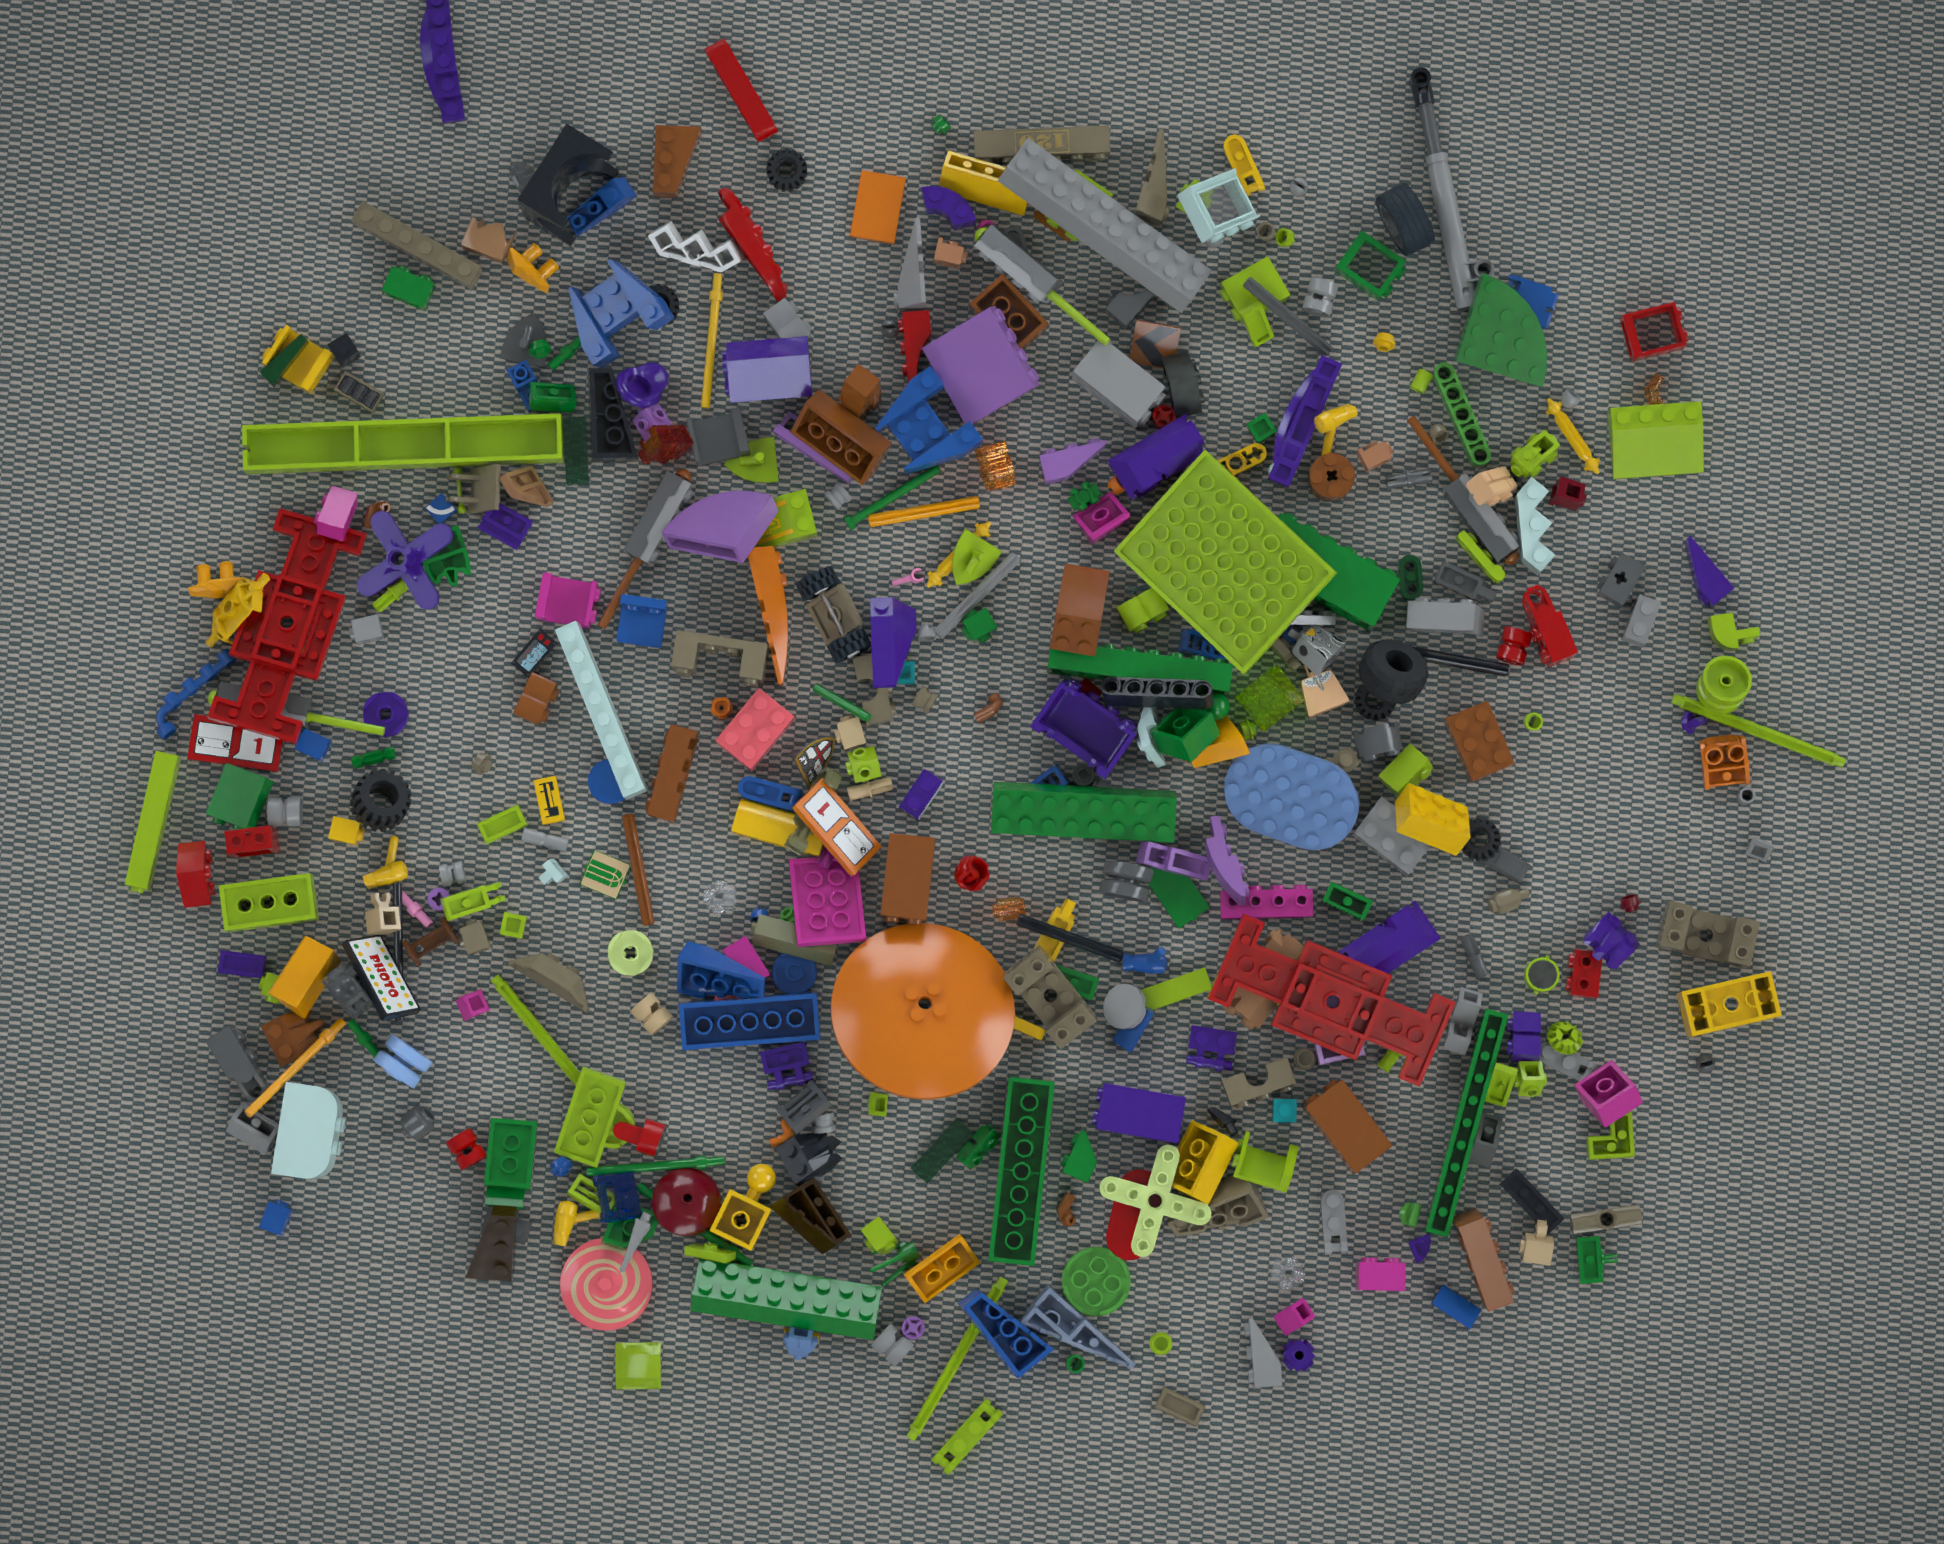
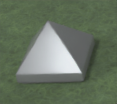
M1753 837L1745 855L1767 862L1774 844Z

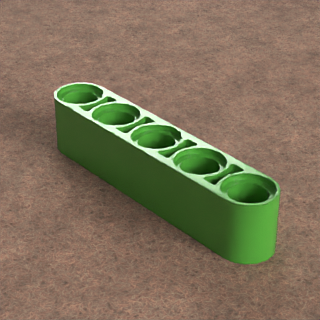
M1445 362L1440 363L1433 372L1434 384L1470 465L1477 469L1483 468L1491 459L1490 449L1453 366ZM1446 370L1449 373V378L1441 379L1438 376V371ZM1447 391H1456L1458 393V399H1449L1447 396ZM1464 411L1467 414V419L1464 421L1459 420L1456 417V412ZM1468 431L1474 432L1476 440L1468 441L1465 438V433ZM1482 452L1485 455V461H1476L1474 453Z

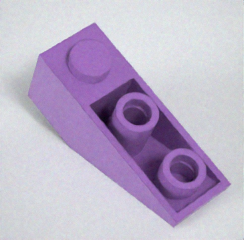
M1100 438L1088 440L1087 444L1082 446L1074 443L1065 446L1064 450L1056 451V448L1043 451V455H1039V461L1045 485L1068 480L1106 447V440L1100 441Z

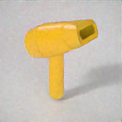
M1347 403L1324 411L1314 418L1316 429L1322 434L1326 433L1322 455L1331 453L1336 428L1358 415L1355 406Z
M393 835L390 837L385 866L363 876L364 884L368 889L397 883L408 878L406 864L402 860L395 862L399 842L397 836Z
M571 1201L559 1202L555 1214L553 1244L566 1246L574 1223L599 1218L602 1215L593 1210L577 1213V1205Z

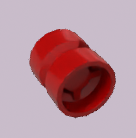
M1504 627L1501 637L1503 644L1498 647L1496 659L1509 664L1524 666L1527 657L1525 648L1530 646L1533 634L1514 627Z
M471 1128L461 1132L445 1143L451 1154H456L455 1161L461 1171L487 1157L483 1147L476 1144L477 1137ZM471 1147L472 1152L464 1156L462 1151Z

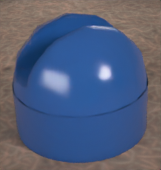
M760 907L753 909L750 922H758L760 914L769 916L768 911L765 908L761 910Z

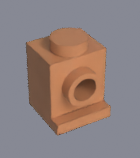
M939 237L934 255V264L960 269L962 263L966 264L969 251L964 250V247H960L961 244L958 242L948 241L943 243V238Z
M1374 441L1365 446V451L1361 447L1356 452L1367 473L1391 461L1393 450L1388 441H1383L1379 444L1377 441Z

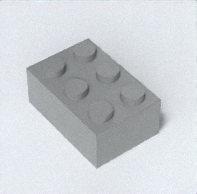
M1382 796L1352 834L1353 837L1406 877L1430 847L1428 844L1397 832L1395 806Z

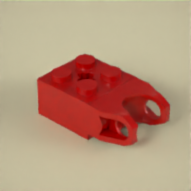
M1537 584L1527 588L1526 592L1523 593L1522 606L1531 627L1529 633L1533 634L1532 641L1539 646L1538 656L1541 663L1546 664L1547 668L1574 658L1578 654V650L1561 610L1556 612L1547 591ZM1530 594L1536 595L1539 598V603H1533L1530 599Z

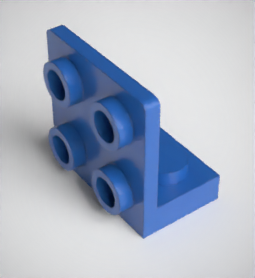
M621 594L617 642L661 648L668 608L667 600Z

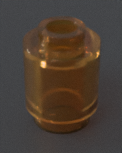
M1015 896L995 899V904H992L993 918L997 917L998 922L1018 919L1020 914L1026 915L1024 898Z

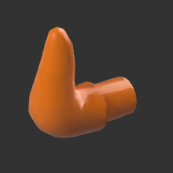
M784 1118L781 1119L783 1134L769 1139L772 1148L783 1144L794 1136L792 1129Z

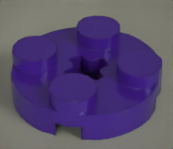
M379 692L372 695L366 701L363 708V720L366 724L385 727L384 736H377L390 738L399 734L406 727L409 711L405 701L399 695L392 692ZM382 709H384L385 711L390 709L392 711L390 713L391 718L389 720L380 719L382 716L380 711Z

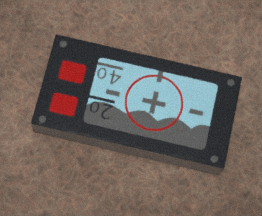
M539 629L511 664L529 679L531 673L536 671L558 643Z

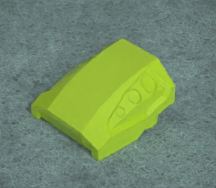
M661 1342L615 1343L616 1389H662Z

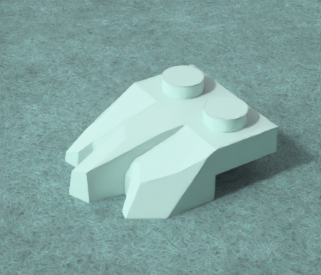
M1144 707L1137 728L1139 734L1137 744L1141 752L1145 751L1148 761H1153L1156 767L1159 768L1166 765L1163 753H1159L1150 731L1162 719L1158 717L1156 708Z

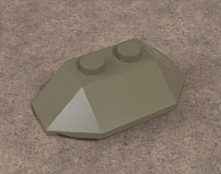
M550 952L547 956L539 953L509 961L508 965L585 1013L589 1012L590 1008L583 978L578 976L580 971L569 964L565 968L559 964L561 959Z

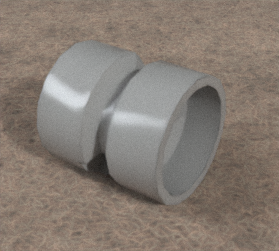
M1311 278L1307 289L1309 295L1305 296L1302 310L1312 315L1329 317L1333 307L1331 300L1335 299L1339 286L1325 279Z
M269 797L267 802L268 825L280 827L286 822L288 826H302V797H288L286 801L282 797Z
M889 1324L871 1346L879 1354H886L885 1359L895 1367L911 1350L914 1344L906 1337H900V1332L892 1324Z

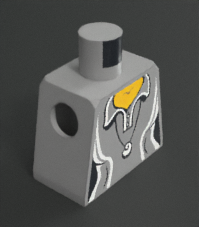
M1294 625L1288 633L1291 638L1297 641L1292 649V653L1317 676L1337 659L1346 644L1345 641L1318 625H1312L1307 631L1298 625Z

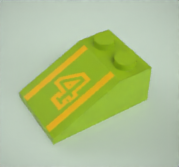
M806 489L773 498L779 512L754 547L774 546L775 548L818 537Z

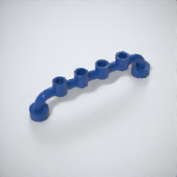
M224 649L217 655L219 662L214 666L210 663L202 666L199 670L201 676L195 681L192 677L186 679L181 684L183 688L181 692L176 695L172 691L163 698L166 704L158 710L156 716V723L159 727L157 734L162 740L168 739L177 731V728L171 721L166 723V715L170 711L177 709L189 696L196 694L204 684L215 679L219 672L235 663L237 658L231 657L228 649Z

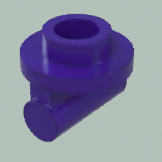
M1690 711L1685 712L1684 717L1681 718L1682 728L1688 734H1693L1695 727L1704 725L1707 722L1704 716L1694 718Z

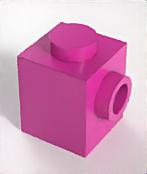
M1304 1297L1273 1316L1285 1336L1316 1317Z

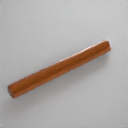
M625 814L622 816L641 920L644 926L654 924L655 921L635 817L633 814Z

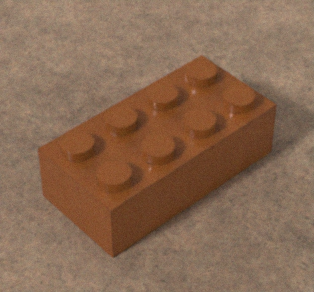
M820 389L806 401L790 433L862 486L876 473L892 444L891 441Z

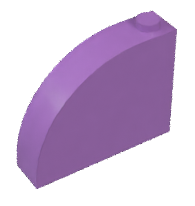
M751 491L723 492L706 497L684 509L666 526L662 534L670 549L743 563L779 510L772 495Z

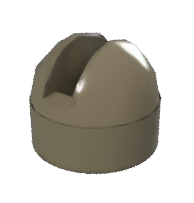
M1263 222L1257 227V235L1262 241H1270L1275 237V228L1271 223ZM1268 228H1270L1268 236L1265 237Z
M1441 424L1431 426L1429 435L1435 444H1440L1447 440L1449 431L1445 426Z

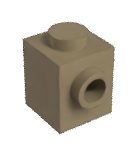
M476 919L464 922V927L459 928L461 934L457 935L461 948L466 947L468 955L472 956L492 949L482 921L477 922Z

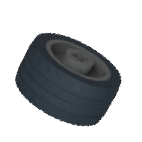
M1406 183L1397 185L1376 197V206L1381 220L1392 241L1403 255L1414 254L1435 241L1434 231L1426 211L1409 185Z

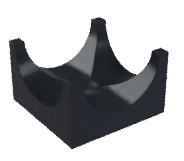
M566 123L517 199L525 219L572 247L576 239L566 230L569 220L559 212L562 195L572 182L586 175L598 174L612 179L616 178L619 170L603 160L609 161L614 154L613 151Z

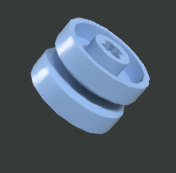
M391 1034L385 1044L388 1049L395 1053L394 1056L380 1050L373 1061L383 1067L384 1071L390 1076L415 1089L421 1078L411 1068L414 1066L421 1072H427L433 1062L409 1044Z

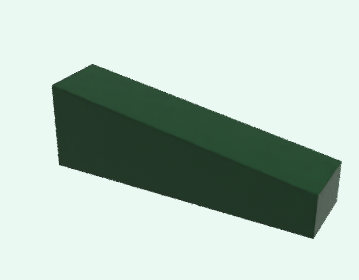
M300 334L260 371L261 375L275 387L308 345V340Z

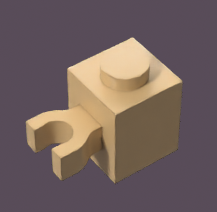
M379 893L371 894V902L375 908L365 912L367 935H388L400 930L399 907H389L390 893L382 894V901L379 899Z
M1537 1220L1536 1233L1525 1232L1524 1240L1520 1239L1518 1253L1522 1254L1523 1262L1551 1265L1554 1240L1553 1236H1546L1547 1221Z

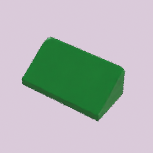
M530 382V410L569 413L574 411L577 404L574 385Z

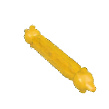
M1548 398L1547 415H1554L1556 424L1581 460L1585 461L1584 470L1599 474L1598 466L1600 459L1592 458L1590 448L1567 414L1561 411L1562 402H1556Z
M988 521L984 524L977 522L974 525L976 532H973V534L980 538L985 536L988 538L990 536L989 528L991 522ZM954 550L938 565L936 572L929 571L927 573L929 577L926 586L928 588L933 585L941 586L943 584L941 582L942 577L952 572Z

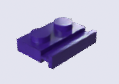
M499 503V510L486 512L477 528L518 551L519 546L534 522Z

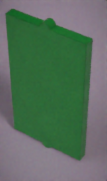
M1149 867L1154 872L1152 882L1148 883V885L1178 929L1191 920L1195 921L1197 916L1210 908L1189 877Z

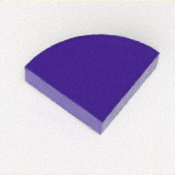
M1429 1233L1408 1242L1416 1263L1421 1262L1430 1250L1431 1237Z

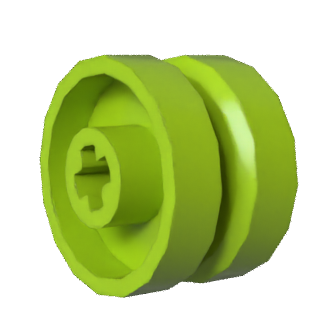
M1723 655L1715 657L1707 663L1696 683V694L1700 703L1714 713L1726 714L1735 711L1741 706L1752 687L1750 670L1741 660L1733 656Z

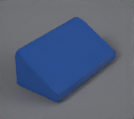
M1146 1006V1015L1140 1024L1132 1029H1118L1113 1038L1114 1042L1130 1053L1134 1050L1155 1011Z
M1445 1285L1441 1286L1430 1303L1468 1329L1472 1328L1481 1312L1480 1308Z

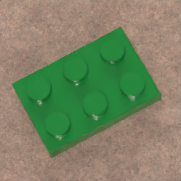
M491 1118L484 1187L531 1190L537 1121Z

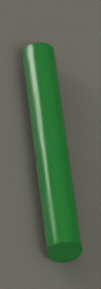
M816 683L814 685L813 692L865 722L870 720V713L820 684Z

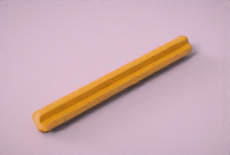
M978 496L870 514L868 520L870 527L974 510L980 508Z

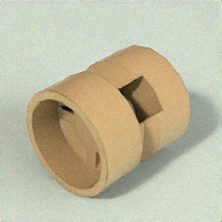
M653 993L647 995L630 1011L638 1021L644 1022L643 1027L651 1036L662 1029L673 1018V1015L665 1007H660L661 1002Z

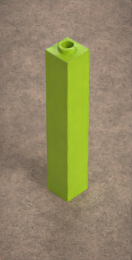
M155 751L124 884L129 886L132 892L143 894L144 890L151 891L181 762V757L178 755Z

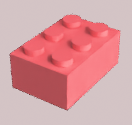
M758 688L715 741L752 772L794 722L795 717L763 690Z

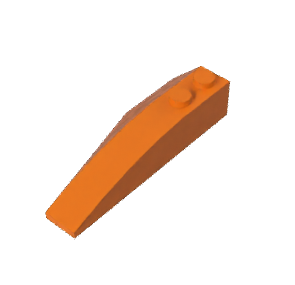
M774 546L754 547L748 555L778 685L781 687L784 686L788 656V612L784 587L788 586L785 573L780 574L778 566L783 564L780 551L775 552Z

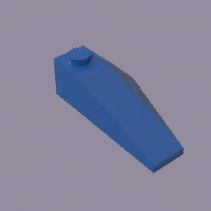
M687 941L677 957V993L696 998H706L707 995H717V998H725L726 995H735L738 998H763L765 995V977L708 946Z

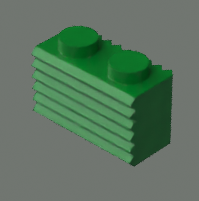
M1332 881L1321 901L1322 905L1325 904L1330 909L1334 908V911L1338 910V912L1359 920V922L1365 920L1373 902Z

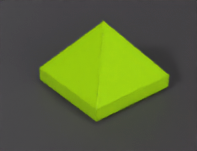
M870 1092L867 1101L868 1115L886 1117L888 1094Z

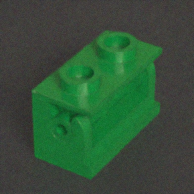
M401 265L398 268L392 266L382 288L383 294L426 312L434 292L432 289H436L432 278L424 274L419 276L411 274L412 270Z

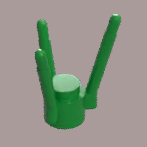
M903 1241L895 1244L894 1250L900 1249L896 1251L898 1255L870 1268V1272H874L898 1260H901L902 1264L905 1263L881 1283L882 1287L894 1280L907 1268L916 1264L915 1260L920 1258L913 1241L909 1243Z

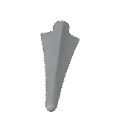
M643 1212L640 1220L635 1219L620 1272L625 1271L637 1247L651 1228V1224L648 1223L651 1215Z

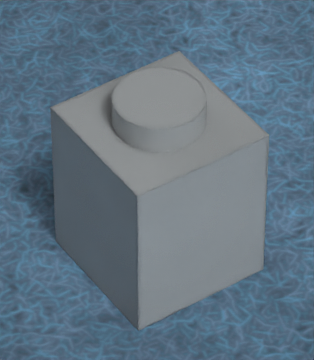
M378 614L351 620L352 626L348 627L350 638L355 640L358 645L385 639L381 619Z

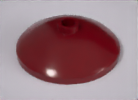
M694 1168L675 1169L668 1172L658 1181L652 1195V1209L656 1220L665 1230L678 1236H694L706 1231L714 1223L721 1207V1196L716 1183L706 1173ZM685 1195H689L692 1198V1200L690 1202H685L683 1200V1197Z

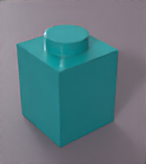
M1272 1099V1123H1296L1297 1099Z

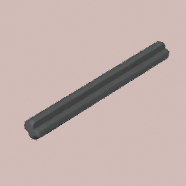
M1249 277L1244 282L1243 287L1316 350L1324 356L1329 354L1332 346L1257 281Z

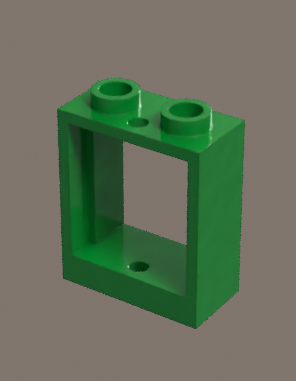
M1361 230L1337 264L1335 272L1379 302L1382 297L1387 298L1394 287L1391 284L1394 279L1400 280L1405 273L1406 268H1404L1406 260ZM1365 243L1396 264L1380 289L1348 268Z

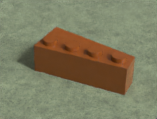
M858 363L844 381L838 398L841 402L839 404L863 420L871 409L875 411L882 402L880 379Z
M670 724L669 731H666L663 744H665L664 751L660 753L657 766H659L658 774L653 776L651 783L653 793L651 797L647 798L644 810L648 811L647 815L649 817L675 824L699 740L697 731Z
M1476 1208L1455 1215L1452 1225H1455L1460 1232L1457 1238L1464 1252H1467L1465 1259L1470 1271L1475 1275L1473 1280L1484 1308L1490 1312L1514 1303L1512 1295L1515 1294L1512 1283L1506 1281L1504 1274L1508 1273L1503 1260L1499 1261L1497 1253L1500 1252L1496 1239L1492 1240L1490 1231H1493L1489 1219L1484 1218Z

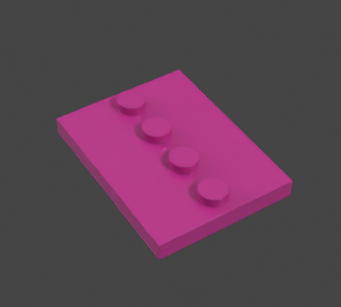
M818 857L789 859L797 947L866 941L859 871L855 875L850 876L835 857L827 869L819 867L817 864Z

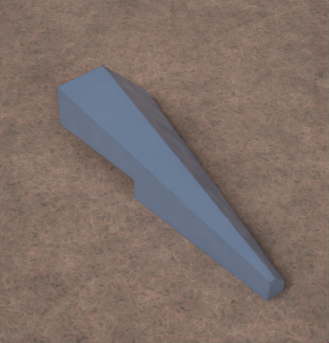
M1048 1284L1032 1301L1020 1321L1024 1326L1031 1327L1043 1334H1048L1089 1353H1094L1128 1369H1132L1136 1365L1135 1361Z

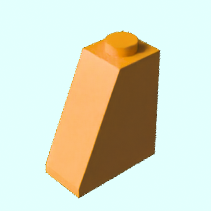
M1228 716L1215 721L1220 735L1196 759L1190 762L1194 768L1245 756L1250 753L1243 736Z

